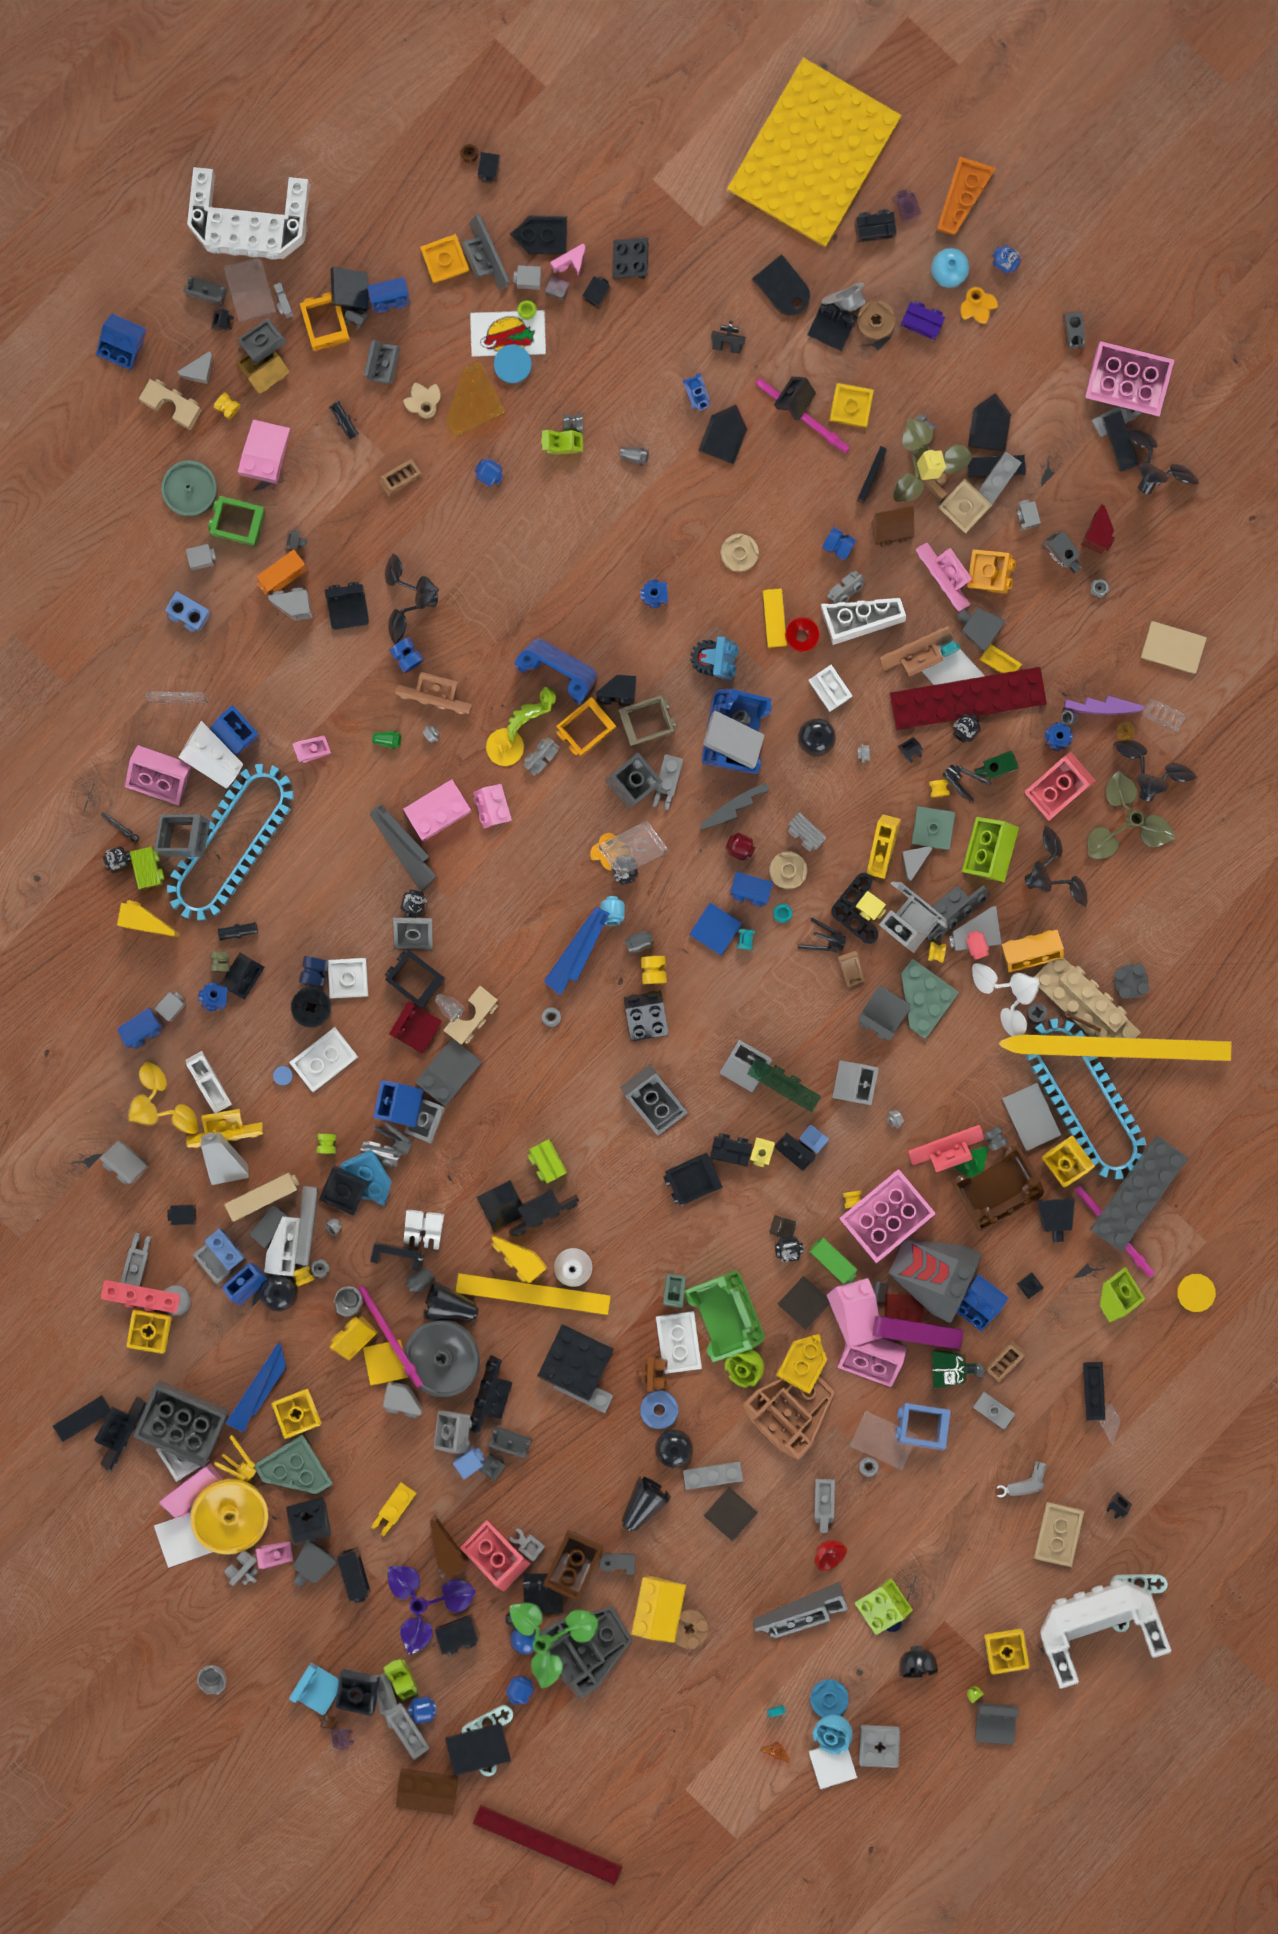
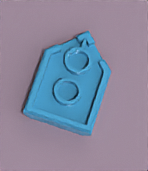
M372 1149L340 1164L342 1169L369 1181L362 1199H370L376 1201L377 1204L385 1206L392 1181Z

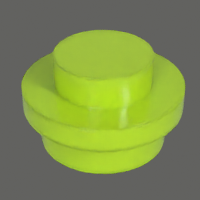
M528 300L522 301L517 309L518 315L524 320L532 319L537 311L535 304Z

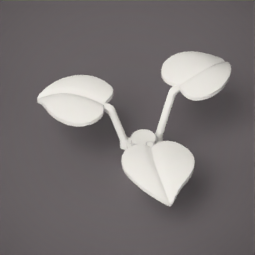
M981 963L973 964V980L981 992L989 994L993 992L994 987L1003 988L1011 986L1017 1000L1011 1006V1010L1004 1008L1001 1011V1023L1006 1032L1011 1036L1024 1035L1027 1022L1023 1014L1015 1010V1007L1019 1002L1029 1004L1033 1001L1037 993L1039 979L1016 973L1011 977L1010 983L996 984L997 975L990 967Z

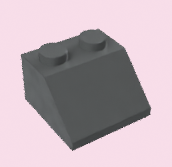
M639 753L634 755L605 780L629 810L663 782Z

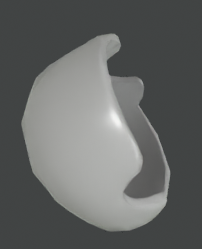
M172 1285L166 1288L164 1291L180 1294L177 1313H168L173 1316H181L188 1312L191 1306L189 1292L180 1285Z
M352 1286L342 1287L334 1298L336 1312L344 1317L355 1315L363 1306V1297L360 1291Z
M208 1665L199 1671L197 1683L199 1688L206 1694L219 1695L225 1689L227 1678L225 1671L221 1667Z

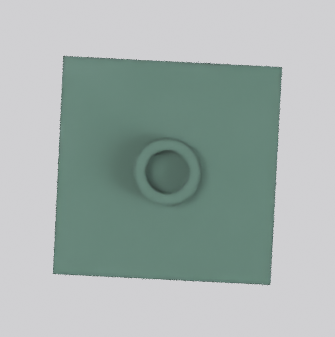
M917 806L911 844L949 850L955 812Z

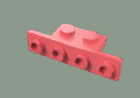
M977 1125L909 1150L908 1154L912 1165L931 1160L935 1171L939 1172L972 1160L967 1146L984 1140L981 1126Z
M105 1280L101 1299L125 1303V1307L128 1308L144 1307V1310L149 1312H155L156 1309L177 1313L180 1294Z

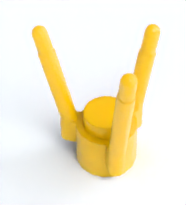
M231 1435V1441L247 1463L242 1462L238 1465L225 1454H222V1458L234 1466L237 1472L218 1462H215L214 1465L236 1476L238 1479L248 1482L256 1472V1469L253 1468L255 1464Z

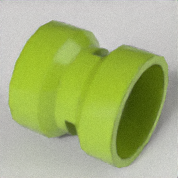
M317 1134V1140L320 1143L317 1146V1153L336 1154V1147L333 1144L336 1141L337 1134Z

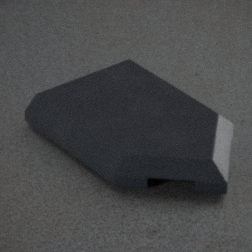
M528 216L521 225L510 233V236L528 254L564 255L567 252V216Z
M996 393L973 409L968 447L1001 452L1006 451L1011 413Z
M737 405L711 415L698 449L699 452L734 465L747 431Z

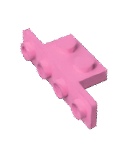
M928 543L916 548L920 559L926 564L931 575L935 577L941 589L949 597L952 605L959 612L968 607L970 603L960 588L971 581L972 578L952 549L949 548L937 557Z

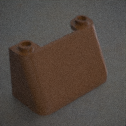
M1019 1145L1008 1147L1004 1151L1002 1161L970 1178L969 1176L960 1175L951 1182L979 1231L991 1227L1038 1200L1044 1194L1041 1180Z

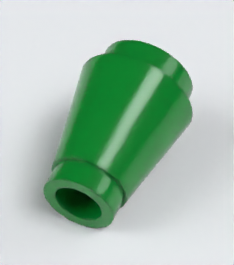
M396 730L374 732L372 743L391 749L400 748L401 733H397Z

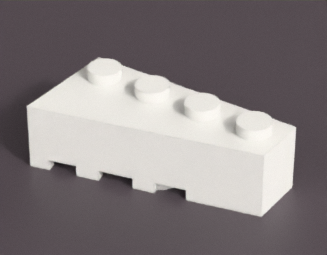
M900 598L821 604V612L833 645L906 621V614Z

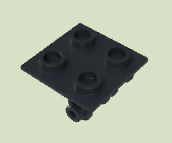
M648 237L613 241L612 278L638 276L639 279H646L649 257Z
M822 303L807 335L842 351L857 316L841 311L834 305Z
M548 1573L524 1574V1603L536 1605L541 1612H562V1594L543 1585Z

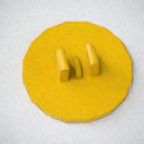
M508 728L498 729L493 732L486 744L489 758L500 766L515 764L520 760L524 752V743L521 736L516 732L514 741L510 742Z

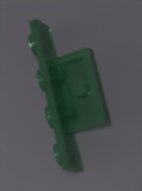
M758 1058L754 1060L747 1075L804 1109L813 1112L821 1098L819 1094L800 1084L801 1079L791 1074L790 1077L785 1075V1070L775 1065L773 1068Z

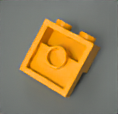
M973 550L969 570L972 580L967 583V588L1007 594L1008 589H1011L1013 585V579L1010 578L1011 570H1014L1016 566V560L1013 559V555L1004 552Z

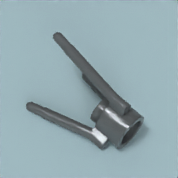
M388 1123L385 1126L397 1135V1138L377 1126L374 1129L393 1140L392 1147L395 1150L363 1144L364 1148L394 1154L398 1157L401 1154L406 1156L412 1146L409 1138L402 1135Z

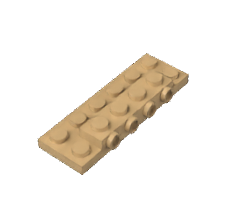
M1065 958L1048 962L1033 977L1039 979L1038 988L1063 1012L1070 1011L1072 1015L1101 1028V1031L1098 1032L1073 1020L1089 1037L1136 1038L1141 1033L1126 1017L1127 1012L1121 1006L1116 1007L1111 1003L1113 998L1106 992L1102 994L1098 990L1100 986L1093 979L1089 981L1084 977L1086 973L1081 967L1077 966L1075 968Z

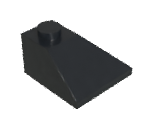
M512 1180L477 1196L493 1231L522 1217L518 1206L523 1203Z

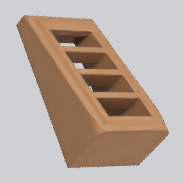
M410 459L380 476L379 483L386 494L391 496L422 476V473L414 461ZM408 466H409V468L411 469V471L413 472V475H412V476L410 475V473H409L408 470L406 469ZM401 471L404 473L407 479L403 478V476L400 473ZM396 475L400 483H397L393 476Z
M1011 1339L985 1370L1000 1382L1023 1359L1026 1352ZM1010 1349H1013L1018 1355L1015 1356ZM1007 1354L1012 1359V1362H1010L1004 1355ZM998 1361H1003L1007 1365V1367L1005 1368ZM994 1365L1002 1371L1001 1374L993 1368Z

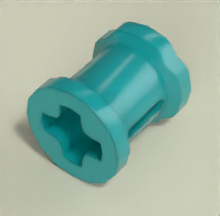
M738 929L740 937L737 949L754 950L752 941L755 931Z

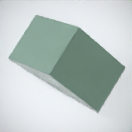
M666 1275L663 1305L683 1306L686 1276Z

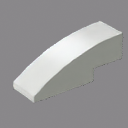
M203 1051L185 1060L187 1067L214 1113H218L232 1105Z

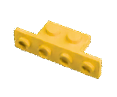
M240 1109L202 1115L204 1133L188 1135L186 1145L187 1148L201 1147V1136H205L208 1133H221L227 1141H237L245 1137L255 1138L263 1134V1123L243 1125Z

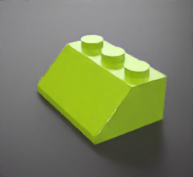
M976 817L962 872L1005 883L1019 827L1005 821Z

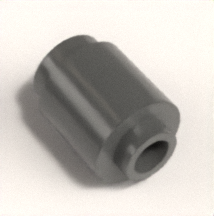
M646 930L628 936L629 938L625 940L630 954H637L652 948L651 944L654 943L651 932L646 933Z
M428 1267L421 1268L407 1278L409 1282L406 1285L412 1293L415 1291L418 1294L433 1284L432 1281L435 1280V1277Z

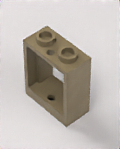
M660 695L618 709L630 747L674 733V728L677 726L674 717H669L667 710L670 709L667 698L663 699V696ZM659 703L668 729L636 739L628 713Z

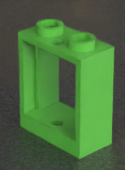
M219 496V499L215 500L213 506L214 518L210 519L208 525L210 534L215 537L256 547L266 512L265 508ZM224 504L255 511L248 537L217 530Z
M822 1236L808 1250L843 1284L846 1281L850 1283L857 1276L855 1274L857 1269Z

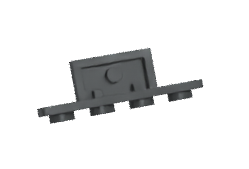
M479 214L475 215L469 224L476 238L463 241L461 244L476 279L492 274L499 290H504L510 284L509 276L501 264V258L493 246V240L487 233L484 221Z
M957 885L932 907L947 919L948 928L946 929L938 923L927 936L929 942L941 940L950 929L955 928L976 907L985 903L990 896L987 888L983 885L968 897Z

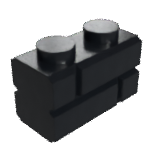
M888 209L879 210L878 214L871 215L870 212H862L855 218L858 243L896 238L897 230L894 211L889 212Z
M719 1133V1136H714L710 1159L748 1167L752 1144L749 1143V1139L738 1137L736 1141L730 1139V1135Z

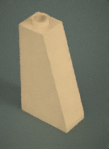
M289 1172L224 1205L232 1221H237L299 1190L297 1186L300 1183L296 1175H292Z

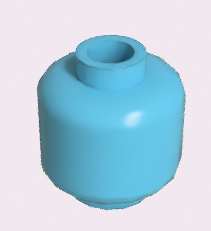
M608 896L606 900L600 903V908L610 913L605 922L606 925H619L624 920L625 904L618 897Z

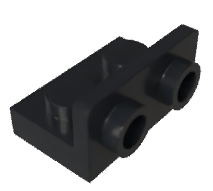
M787 1132L774 1146L802 1171L816 1158L815 1155Z

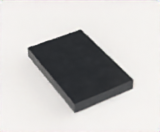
M502 1722L445 1737L455 1776L511 1761Z

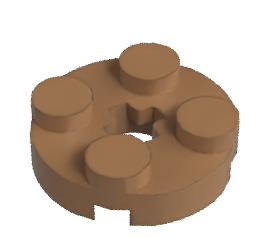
M882 301L866 303L858 313L857 326L860 332L865 337L875 341L887 337L895 326L893 309ZM879 316L881 324L874 325L871 318Z
M694 1609L683 1610L680 1615L675 1643L683 1648L695 1649L706 1640L708 1623L704 1615ZM692 1624L694 1632L685 1633L686 1629L684 1626Z

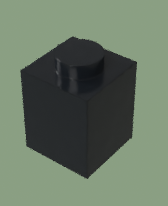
M481 152L477 174L481 182L487 184L497 182L500 155Z
M593 276L582 295V300L599 309L610 291L609 282L603 277L599 276L597 278Z
M196 1204L170 1206V1209L167 1210L168 1221H171V1225L197 1224Z

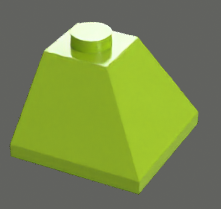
M1126 1267L1103 1283L1100 1307L1109 1322L1127 1315L1146 1300Z

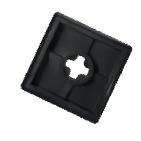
M323 1497L286 1507L291 1539L294 1545L331 1536L327 1507Z
M343 1669L339 1675L335 1708L372 1716L376 1708L380 1677Z

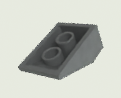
M452 1038L415 1083L446 1107L482 1061Z
M651 1064L620 1087L625 1097L657 1136L688 1113Z

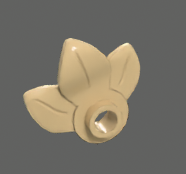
M414 383L411 390L412 397L403 400L406 408L410 412L418 413L423 418L433 417L436 413V404L440 401L441 397L437 384H434L427 390L424 386ZM429 406L430 411L424 412L423 408Z

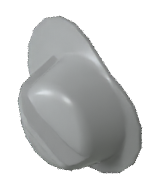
M857 283L845 290L833 293L822 299L821 303H835L844 312L855 311L865 304L861 290L864 287V283Z

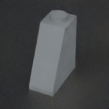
M996 906L989 908L951 932L952 936H949L950 948L954 947V951L967 950L968 946L965 939L968 938V933L979 930V933H984L988 947L1001 945Z
M208 1133L205 1136H201V1148L211 1185L249 1178L248 1164L221 1133Z

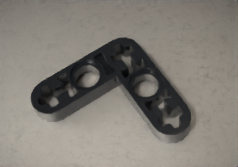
M860 873L832 906L831 915L864 943L872 944L878 939V931L852 910L872 885V877L867 873ZM860 877H867L868 886L863 885L860 888V890H862L863 892L862 894H860V892L852 886L853 884H855V886L857 887L860 884ZM849 891H854L857 894V899L854 902H850L846 898V894ZM842 906L844 908L843 912L848 915V912L852 914L847 918L846 923L842 921L845 918L841 914L839 916L835 915V907L840 908ZM857 918L860 921V926L857 929L851 928L849 925L850 919ZM863 924L867 926L864 928L867 932L871 930L874 932L873 937L875 938L873 940H866L864 932H861V935L857 933L862 929Z

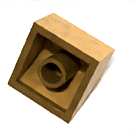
M276 351L257 364L253 362L248 354L235 362L259 394L267 391L270 386L282 380L290 373Z

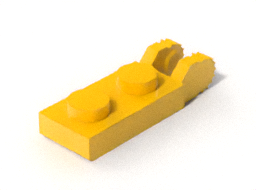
M400 1482L379 1512V1516L371 1528H377L381 1519L385 1518L389 1521L387 1526L381 1531V1535L385 1536L417 1492L403 1482Z

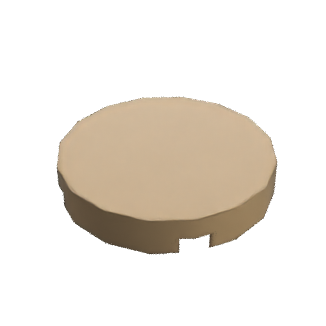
M740 533L728 537L722 545V561L732 571H748L758 560V546L750 536Z
M792 851L782 852L771 861L769 867L770 877L779 888L786 890L794 889L800 886L806 879L807 864L798 853Z

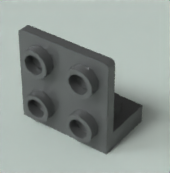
M978 1702L976 1742L1014 1744L1015 1723L1019 1713L1017 1705Z

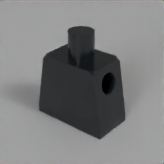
M1075 1199L1036 1201L1043 1231H1052L1053 1242H1064L1063 1230H1072Z

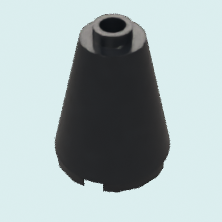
M434 1281L425 1301L428 1309H424L423 1317L429 1320L471 1322L472 1319H476L479 1308L476 1307L475 1302Z
M641 1476L638 1477L622 1517L623 1526L629 1531L639 1530L671 1499L667 1490L665 1493L661 1491L662 1486L648 1477L644 1476L642 1479Z

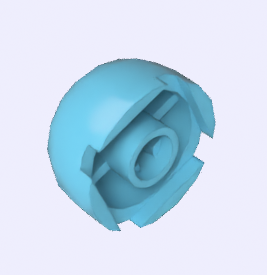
M954 248L944 249L939 252L931 265L933 278H935L938 284L947 288L959 286L965 281L969 272L967 257L963 252Z
M835 1714L826 1715L821 1718L813 1730L814 1741H818L821 1744L820 1748L832 1754H840L841 1751H846L853 1737L852 1727L849 1722Z

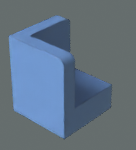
M810 1125L799 1137V1140L817 1154L829 1138L818 1131L813 1125Z

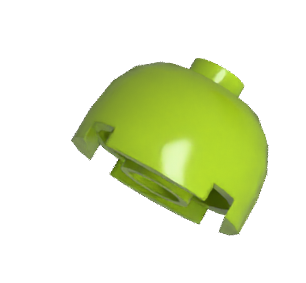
M749 1349L728 1357L725 1361V1370L727 1371L728 1369L730 1373L729 1378L735 1384L747 1388L748 1386H755L764 1374V1362L755 1350Z

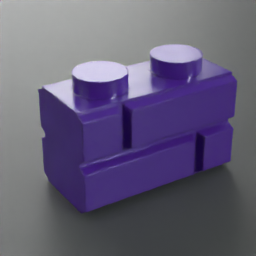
M910 302L900 326L935 341L945 316L937 309H932V311L926 309L925 305L921 302Z

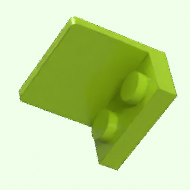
M892 1578L855 1602V1605L876 1635L900 1622L913 1611Z

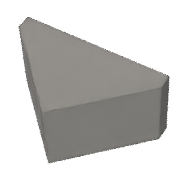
M209 351L177 372L182 379L208 384L214 357Z
M930 846L901 853L908 881L913 879L932 850Z

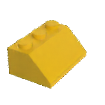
M654 1576L643 1577L632 1635L652 1640L675 1642L686 1585Z

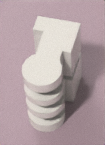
M408 1209L405 1219L404 1245L409 1246L410 1236H414V1247H419V1242L422 1238L420 1232L421 1230H426L425 1237H423L424 1248H428L429 1239L432 1238L434 1239L433 1249L439 1250L445 1214L427 1212L426 1218H424V1211Z

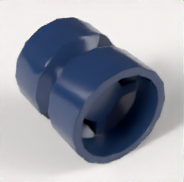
M304 956L302 963L304 971L300 973L299 983L323 987L325 981L323 972L327 970L328 960Z

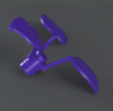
M390 1566L388 1569V1582L391 1591L400 1599H406L412 1594L410 1610L419 1619H408L401 1626L400 1634L408 1654L420 1651L432 1638L433 1629L431 1624L422 1622L420 1615L428 1609V1605L445 1600V1605L449 1610L461 1612L470 1605L476 1594L472 1585L463 1580L455 1579L443 1585V1597L430 1601L423 1597L416 1598L414 1590L420 1585L418 1572L408 1566Z

